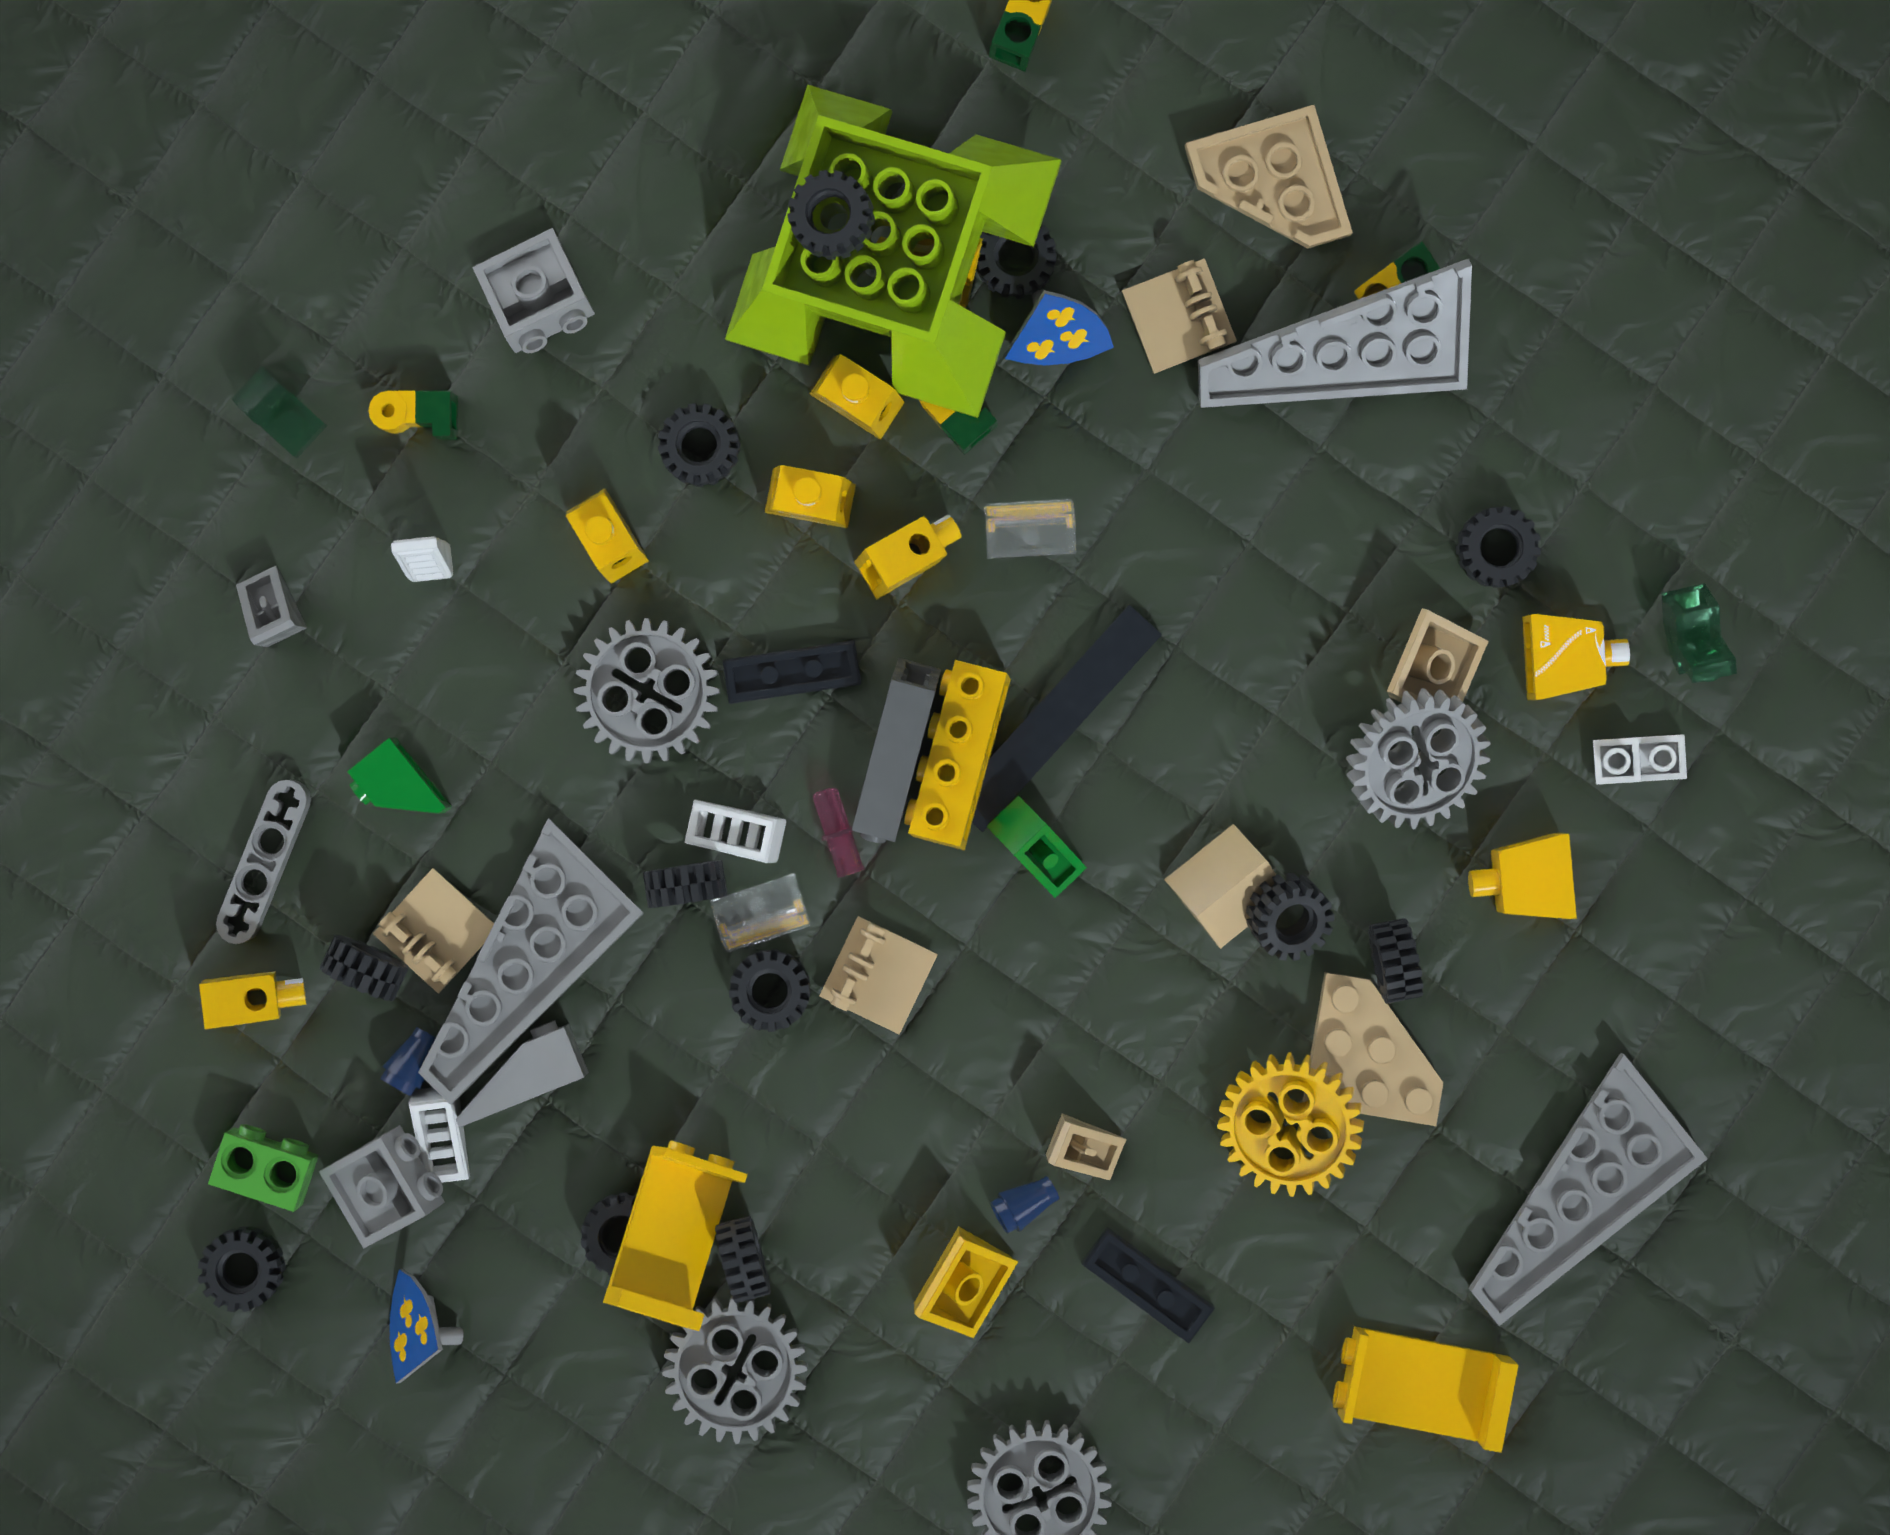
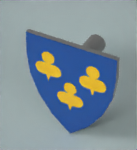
M1037 290L1031 297L1034 305L1033 309L1003 356L1004 359L1026 364L1058 365L1091 358L1114 348L1106 324L1090 307L1081 301L1065 295Z
M399 1269L390 1312V1348L396 1383L403 1382L442 1351V1345H460L463 1341V1330L461 1327H439L433 1296L427 1295L419 1281L404 1269Z

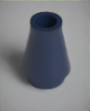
M416 1027L412 1035L382 1066L385 1068V1071L380 1079L403 1093L412 1096L417 1087L419 1089L422 1087L424 1078L418 1072L436 1038Z
M1045 1176L1038 1181L997 1193L998 1198L990 1202V1205L1001 1227L1008 1234L1015 1229L1018 1232L1022 1231L1046 1208L1060 1198L1051 1180Z

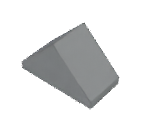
M277 566L236 584L249 638L254 645L269 647L307 628Z

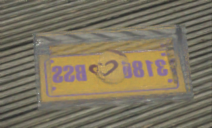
M1072 500L985 505L987 558L1076 554L1075 510Z
M795 874L710 901L720 939L728 952L808 927L811 924Z

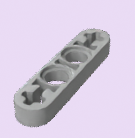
M278 781L272 785L266 795L217 917V931L221 938L228 943L240 944L248 942L255 938L260 931L310 807V792L299 781ZM292 787L295 789L294 797L300 800L298 807H289L285 814L284 820L293 821L291 828H289L282 822L269 821L268 817L270 813L274 816H280L284 802L278 799V795L280 792H289ZM268 828L277 829L284 838L283 847L276 854L264 851L260 843L261 835ZM250 870H260L267 878V887L260 895H253L247 892L244 887V877ZM238 896L246 902L259 903L257 910L250 907L247 908L244 922L249 924V929L239 931L237 935L233 934L234 926L228 923L229 917L238 916L244 903H235L236 897Z

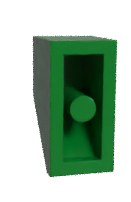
M388 738L347 771L354 780L349 784L352 791L365 805L372 802L375 807L438 814L446 813L452 808L397 738Z
M1020 796L1016 797L986 826L1054 898L1087 868Z

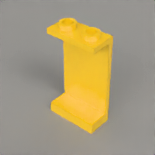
M669 1141L668 1147H651L603 1303L680 1327L700 1331L704 1314L694 1311L693 1307L715 1239V1227L719 1225L732 1181L745 1183L747 1174L734 1170L735 1161L709 1154L708 1161L693 1156L695 1148Z
M1354 1326L1352 1338L1346 1337L1342 1348L1341 1363L1346 1365L1344 1381H1337L1333 1394V1408H1338L1337 1413L1343 1423L1352 1424L1353 1418L1477 1441L1484 1450L1502 1453L1519 1366L1510 1356Z

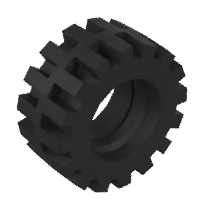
M827 170L819 171V176L813 177L811 174L804 178L806 183L803 186L798 184L793 190L796 195L794 199H789L788 207L790 208V213L787 214L791 230L801 245L813 255L819 258L823 256L828 260H836L837 256H842L843 259L851 256V251L855 249L859 251L863 248L862 242L865 238L869 240L872 234L871 225L875 224L874 208L865 189L853 177H848L843 172L836 170L834 173H829ZM838 197L845 200L850 209V219L847 225L833 234L817 230L813 223L815 207L826 198Z
M1493 507L1475 514L1464 524V528L1459 532L1457 538L1459 543L1456 546V554H1459L1461 569L1464 568L1466 570V575L1471 580H1476L1485 587H1506L1522 581L1534 570L1537 565V557L1541 555V548H1539L1541 538L1540 534L1536 533L1534 529L1536 525L1531 519L1528 520L1525 517V513L1519 510H1512L1511 507ZM1491 529H1504L1515 539L1517 546L1516 554L1507 565H1492L1482 556L1480 549L1481 540Z
M620 1193L619 1195L612 1194L605 1197L590 1210L582 1225L581 1246L585 1249V1257L589 1262L592 1261L596 1265L595 1269L600 1272L602 1270L608 1272L609 1276L612 1275L619 1252L613 1251L606 1244L603 1235L604 1228L607 1222L615 1217L623 1216L630 1218L636 1195L631 1196L628 1193Z
M748 1216L716 1225L715 1231L719 1253L734 1302L739 1303L770 1294L768 1272L752 1217Z

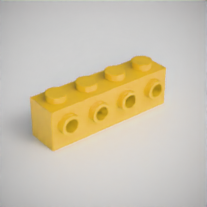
M955 660L952 671L945 670L939 695L945 696L941 714L933 713L928 729V738L933 739L929 757L922 755L917 769L916 781L922 782L917 800L910 799L905 814L904 824L910 825L908 833L911 836L965 850L1011 681L1007 673Z

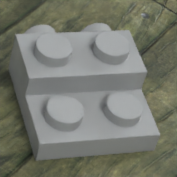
M553 228L472 267L503 335L514 353L521 350L525 353L537 352L547 344L548 337L562 330L565 333H575L586 326L588 317L595 314Z
M400 1125L319 1171L363 1249L423 1218L445 1203L441 1196L443 1192L441 1180L436 1174L427 1172L418 1157L420 1145L417 1139L409 1133H404Z

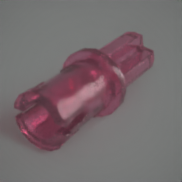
M831 787L813 794V800L824 831L821 839L822 841H827L837 871V878L864 870L865 867L862 864L851 831L853 826L849 825L838 789Z

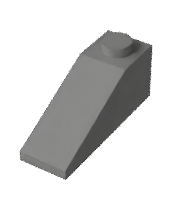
M554 1020L530 1030L533 1038L524 1042L455 1119L458 1127L584 1078L589 1072L570 1024L558 1028Z

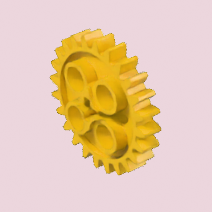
M1288 1052L1284 1064L1279 1065L1275 1056L1271 1054L1267 1060V1068L1264 1069L1255 1060L1250 1067L1251 1076L1240 1070L1236 1077L1238 1086L1228 1085L1225 1095L1230 1100H1222L1219 1111L1227 1116L1221 1117L1217 1124L1218 1129L1228 1132L1222 1136L1220 1145L1224 1147L1234 1146L1229 1153L1228 1162L1242 1160L1243 1164L1239 1175L1242 1177L1253 1171L1256 1174L1254 1180L1255 1187L1261 1185L1266 1179L1271 1181L1270 1188L1272 1194H1275L1280 1184L1287 1186L1290 1197H1294L1297 1185H1302L1307 1194L1312 1195L1315 1181H1318L1321 1186L1328 1189L1331 1182L1330 1173L1342 1179L1345 1173L1343 1163L1347 1165L1355 1163L1356 1154L1352 1150L1361 1148L1363 1138L1356 1134L1363 1132L1364 1121L1354 1117L1360 1114L1362 1105L1356 1102L1348 1103L1353 1097L1355 1089L1353 1087L1339 1088L1343 1077L1341 1072L1333 1075L1331 1078L1326 1076L1327 1062H1323L1315 1070L1311 1068L1310 1055H1306L1301 1065L1295 1064L1292 1052ZM1293 1089H1300L1308 1095L1309 1100L1302 1103L1295 1102L1288 1096L1287 1092ZM1268 1093H1275V1095L1279 1099V1103H1277L1273 1097L1269 1096ZM1262 1110L1270 1116L1271 1120L1265 1123L1257 1122L1250 1116L1249 1112ZM1284 1118L1290 1125H1283ZM1295 1123L1299 1124L1297 1131L1294 1128V1126H1292ZM1314 1127H1324L1332 1133V1137L1325 1140L1319 1139L1312 1134L1311 1129ZM1303 1146L1308 1150V1152L1313 1154L1312 1157H1308L1305 1154V1152L1303 1151ZM1285 1147L1293 1153L1294 1157L1288 1160L1281 1159L1274 1154L1273 1149Z

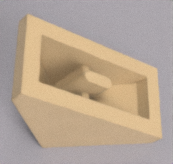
M1062 1113L1046 1152L1048 1163L1054 1166L1110 1180L1126 1139Z

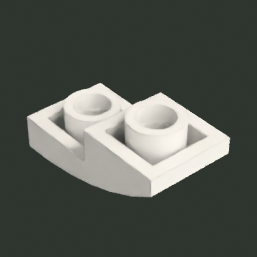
M1684 734L1593 740L1596 785L1687 779Z

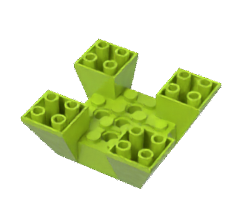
M807 85L780 170L798 176L795 188L798 184L803 186L806 183L804 178L811 174L813 177L819 176V171L827 170L829 173H834L836 170L843 172L848 177H853L865 189L872 202L873 214L875 216V224L871 225L872 233L880 226L891 227V233L882 243H872L871 236L869 240L865 238L862 242L864 247L859 251L856 249L851 251V256L843 259L842 256H837L836 260H828L823 256L819 258L806 250L796 239L788 222L787 214L790 213V208L788 207L776 246L752 254L725 340L810 366L825 318L891 337L892 387L898 394L978 418L1006 332L959 305L964 285L982 232L1034 247L1059 172L1061 159L977 134L952 152H942L885 135L893 112L892 109ZM897 182L905 184V190L900 197L896 199L885 198V192L890 185ZM793 192V195H792V198H793V199H794V197H795V195H796L795 192ZM829 197L822 200L813 212V223L816 229L829 234L840 231L842 228L838 230L828 229L830 219L838 213H846L848 215L847 221L843 226L845 227L850 219V209L847 202L838 197ZM923 239L934 240V247L929 254L925 256L914 255V248L919 241ZM867 269L876 270V279L871 285L867 287L857 286V278L863 271Z

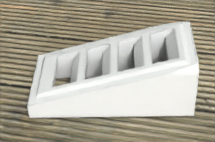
M431 536L395 540L391 543L392 553L410 581L420 582L447 579L453 576L451 547L446 541Z
M695 799L693 801L685 843L764 863H776L779 858L786 819ZM708 812L715 814L710 838L703 837ZM726 817H730L732 821L727 842L721 841ZM744 821L750 822L746 844L742 846L739 845ZM763 825L766 826L760 850L757 849V846Z
M434 1088L415 1090L409 1101V1108L415 1138L420 1145L419 1158L427 1172L436 1174L442 1183L469 1179L470 1171L464 1127H458L455 1120L461 1114L460 1099L458 1098L453 1104H449ZM448 1122L449 1127L428 1129V1124ZM452 1140V1145L431 1148V1142ZM455 1157L456 1163L433 1166V1159Z

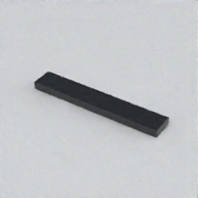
M1130 605L1126 607L990 757L972 822L980 831L984 832L987 828L986 826L1014 799L1161 637L1162 634Z

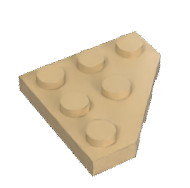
M1314 105L1185 144L1184 147L1198 190L1308 249L1351 236L1353 233Z
M1324 972L1310 1055L1311 1068L1316 1070L1323 1062H1327L1326 1076L1331 1078L1333 1075L1341 1072L1343 1077L1339 1088L1353 1087L1355 1089L1353 1097L1348 1103H1361L1360 1114L1436 1126L1444 1082L1389 1005L1384 1002L1374 984L1366 978ZM1304 1092L1303 1102L1309 1100V1097Z

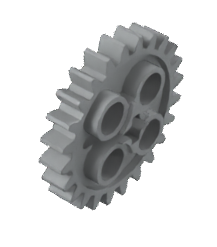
M644 618L641 631H637L632 621L628 620L625 624L626 634L621 635L616 629L611 627L609 628V635L612 641L609 644L597 638L594 640L596 647L600 651L597 656L588 653L583 654V657L591 664L590 670L576 671V674L586 679L587 682L586 686L575 688L574 693L586 696L587 702L580 704L576 707V710L579 712H590L592 717L583 724V727L588 729L598 726L600 731L594 739L596 743H601L607 738L612 740L609 747L610 754H615L623 746L626 747V761H632L637 751H642L644 763L651 762L653 751H658L662 760L668 761L669 747L673 746L680 754H685L686 750L683 740L688 738L692 742L699 743L700 738L695 732V728L697 726L711 728L712 725L703 715L704 712L718 711V707L707 701L708 696L719 694L720 689L708 686L707 680L717 676L718 671L704 670L703 665L708 662L711 655L710 653H705L697 656L694 653L700 644L699 639H693L687 644L683 643L686 629L681 627L671 636L669 635L668 621L663 620L658 630L653 631L651 620ZM637 648H645L651 656L649 668L642 673H634L628 666V656ZM619 669L641 683L648 684L653 679L655 681L653 689L680 704L682 711L676 713L654 699L647 698L642 703L639 700L642 693L615 678L612 674L613 670ZM675 670L684 671L690 679L688 690L679 696L672 695L666 687L667 677ZM616 686L622 687L628 694V704L619 712L611 711L607 707L605 700L607 692ZM652 709L662 710L667 717V726L659 734H651L644 726L645 715Z
M1421 688L1418 698L1415 700L1408 691H1404L1402 704L1396 705L1393 700L1388 698L1386 699L1387 712L1382 714L1375 709L1371 711L1375 719L1373 725L1360 723L1359 727L1366 735L1364 739H1351L1350 743L1359 753L1347 756L1346 760L1353 767V770L1347 773V777L1354 785L1351 789L1369 814L1373 813L1381 823L1388 819L1395 828H1399L1405 820L1412 829H1416L1420 818H1423L1429 826H1433L1435 814L1439 812L1446 819H1449V806L1455 804L1463 809L1465 804L1461 796L1464 793L1477 794V790L1471 783L1473 779L1480 780L1486 777L1478 765L1490 762V757L1483 751V749L1490 745V741L1482 734L1486 727L1477 718L1478 715L1469 705L1465 706L1458 696L1454 695L1449 698L1443 690L1439 689L1433 697L1425 688ZM1414 726V735L1412 739L1411 728ZM1441 729L1440 733L1432 738L1433 734ZM1399 742L1394 749L1390 750L1395 743ZM1446 769V771L1442 775L1438 776V774L1442 770ZM1424 779H1425L1426 789H1425V791L1423 792V788H1424V787H1423V783H1424ZM1405 781L1401 787L1396 789L1401 782Z
M732 1296L728 1308L723 1309L720 1301L715 1298L712 1301V1312L709 1314L703 1307L697 1306L695 1311L704 1314L700 1331L683 1327L686 1335L673 1332L670 1339L679 1349H666L664 1354L666 1359L675 1362V1365L665 1367L662 1372V1376L675 1378V1381L666 1387L665 1393L670 1395L679 1394L680 1396L672 1409L674 1411L684 1408L689 1410L684 1422L685 1425L691 1424L696 1419L701 1421L699 1431L701 1436L710 1427L715 1428L717 1442H721L725 1432L729 1431L732 1432L735 1444H739L742 1431L747 1430L751 1438L756 1441L759 1436V1427L762 1425L771 1434L774 1433L776 1427L773 1418L775 1416L785 1422L789 1420L790 1414L785 1404L798 1407L800 1404V1398L792 1390H805L806 1381L795 1376L808 1370L807 1362L796 1360V1357L805 1352V1345L791 1344V1341L798 1334L797 1328L784 1331L782 1327L785 1323L786 1315L782 1314L773 1320L769 1317L771 1304L768 1303L758 1312L755 1310L754 1299L748 1300L745 1308L739 1307L738 1303L734 1302ZM722 1329L731 1330L738 1337V1344L731 1349L721 1348L715 1341V1333ZM754 1334L756 1341L744 1360L743 1373L736 1375L724 1401L721 1404H716L714 1399L723 1386L729 1371L727 1365L732 1366L736 1362L748 1336ZM763 1350L771 1351L777 1357L778 1364L770 1370L760 1369L755 1364L753 1358L757 1352ZM699 1369L711 1370L717 1377V1383L711 1388L700 1387L696 1384L693 1374ZM739 1390H748L755 1395L757 1403L750 1409L739 1408L733 1401L734 1393Z
M1027 1420L1025 1433L1019 1434L1017 1429L1010 1425V1439L1005 1441L1002 1437L995 1434L993 1435V1441L996 1450L992 1451L985 1447L980 1449V1454L986 1461V1464L972 1463L971 1466L972 1472L980 1477V1479L967 1481V1490L979 1495L969 1498L967 1504L969 1509L981 1510L972 1517L973 1526L987 1525L981 1535H1098L1092 1526L1093 1523L1106 1525L1107 1518L1098 1509L1111 1507V1499L1100 1494V1492L1111 1488L1110 1479L1097 1478L1107 1468L1104 1461L1091 1463L1097 1455V1449L1095 1446L1084 1450L1081 1449L1084 1443L1082 1433L1069 1440L1067 1439L1068 1427L1065 1424L1055 1434L1051 1431L1049 1420H1045L1041 1431H1035L1031 1420ZM1050 1455L1057 1456L1063 1461L1061 1469L1052 1474L1045 1473L1039 1468L1040 1461ZM1007 1473H1014L1020 1476L1022 1483L1016 1490L1005 1491L997 1484L1000 1477ZM1074 1476L1076 1478V1481L1072 1484L1059 1485L1068 1477ZM1040 1486L1043 1492L1046 1491V1499L1039 1502L1038 1498L1032 1495L1033 1487ZM1068 1496L1075 1497L1080 1501V1507L1076 1512L1067 1515L1057 1510L1056 1506L1059 1500ZM1018 1503L1009 1511L1002 1509L1005 1504ZM1025 1514L1034 1515L1039 1519L1037 1528L1029 1532L1019 1530L1015 1522L1020 1516Z

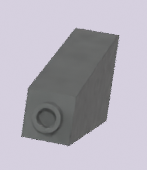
M898 658L851 830L859 832L860 836L867 841L885 843L886 840L892 842L896 840L938 684L940 668Z

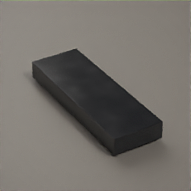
M855 640L722 660L729 704L861 685Z
M1109 1227L1104 1230L1081 1261L1084 1267L1188 1344L1215 1309L1213 1304Z

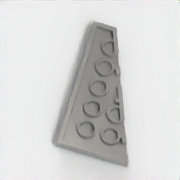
M1469 258L1199 359L1200 407L1467 389L1472 264Z
M549 818L510 896H508L477 957V961L464 982L445 1023H443L418 1072L449 1104H453L644 914Z
M1619 1054L1468 1288L1498 1326L1503 1324L1708 1159L1624 1054Z

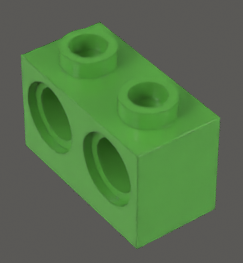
M241 1124L239 1129L234 1127L225 1132L208 1182L209 1185L292 1212L303 1205L319 1156L308 1151V1144L291 1138H283L281 1143L266 1138L267 1132L265 1130L247 1124ZM237 1147L246 1148L251 1152L253 1156V1166L251 1169L241 1168L236 1163L234 1155ZM280 1161L289 1162L294 1166L296 1179L293 1183L284 1182L279 1178L277 1165Z

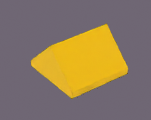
M958 1226L916 1298L914 1314L920 1319L974 1338L1018 1261Z

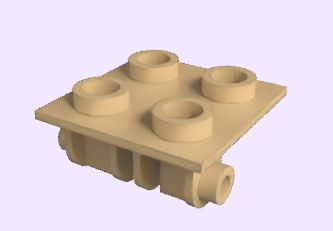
M1205 258L1196 262L1194 260L1185 262L1177 266L1178 269L1122 290L1154 374L1237 342Z
M432 868L393 912H389L380 921L379 927L373 935L439 994L484 945L494 923L438 871Z
M858 916L821 991L820 997L830 1001L832 1005L844 1011L849 1010L900 1035L938 954Z

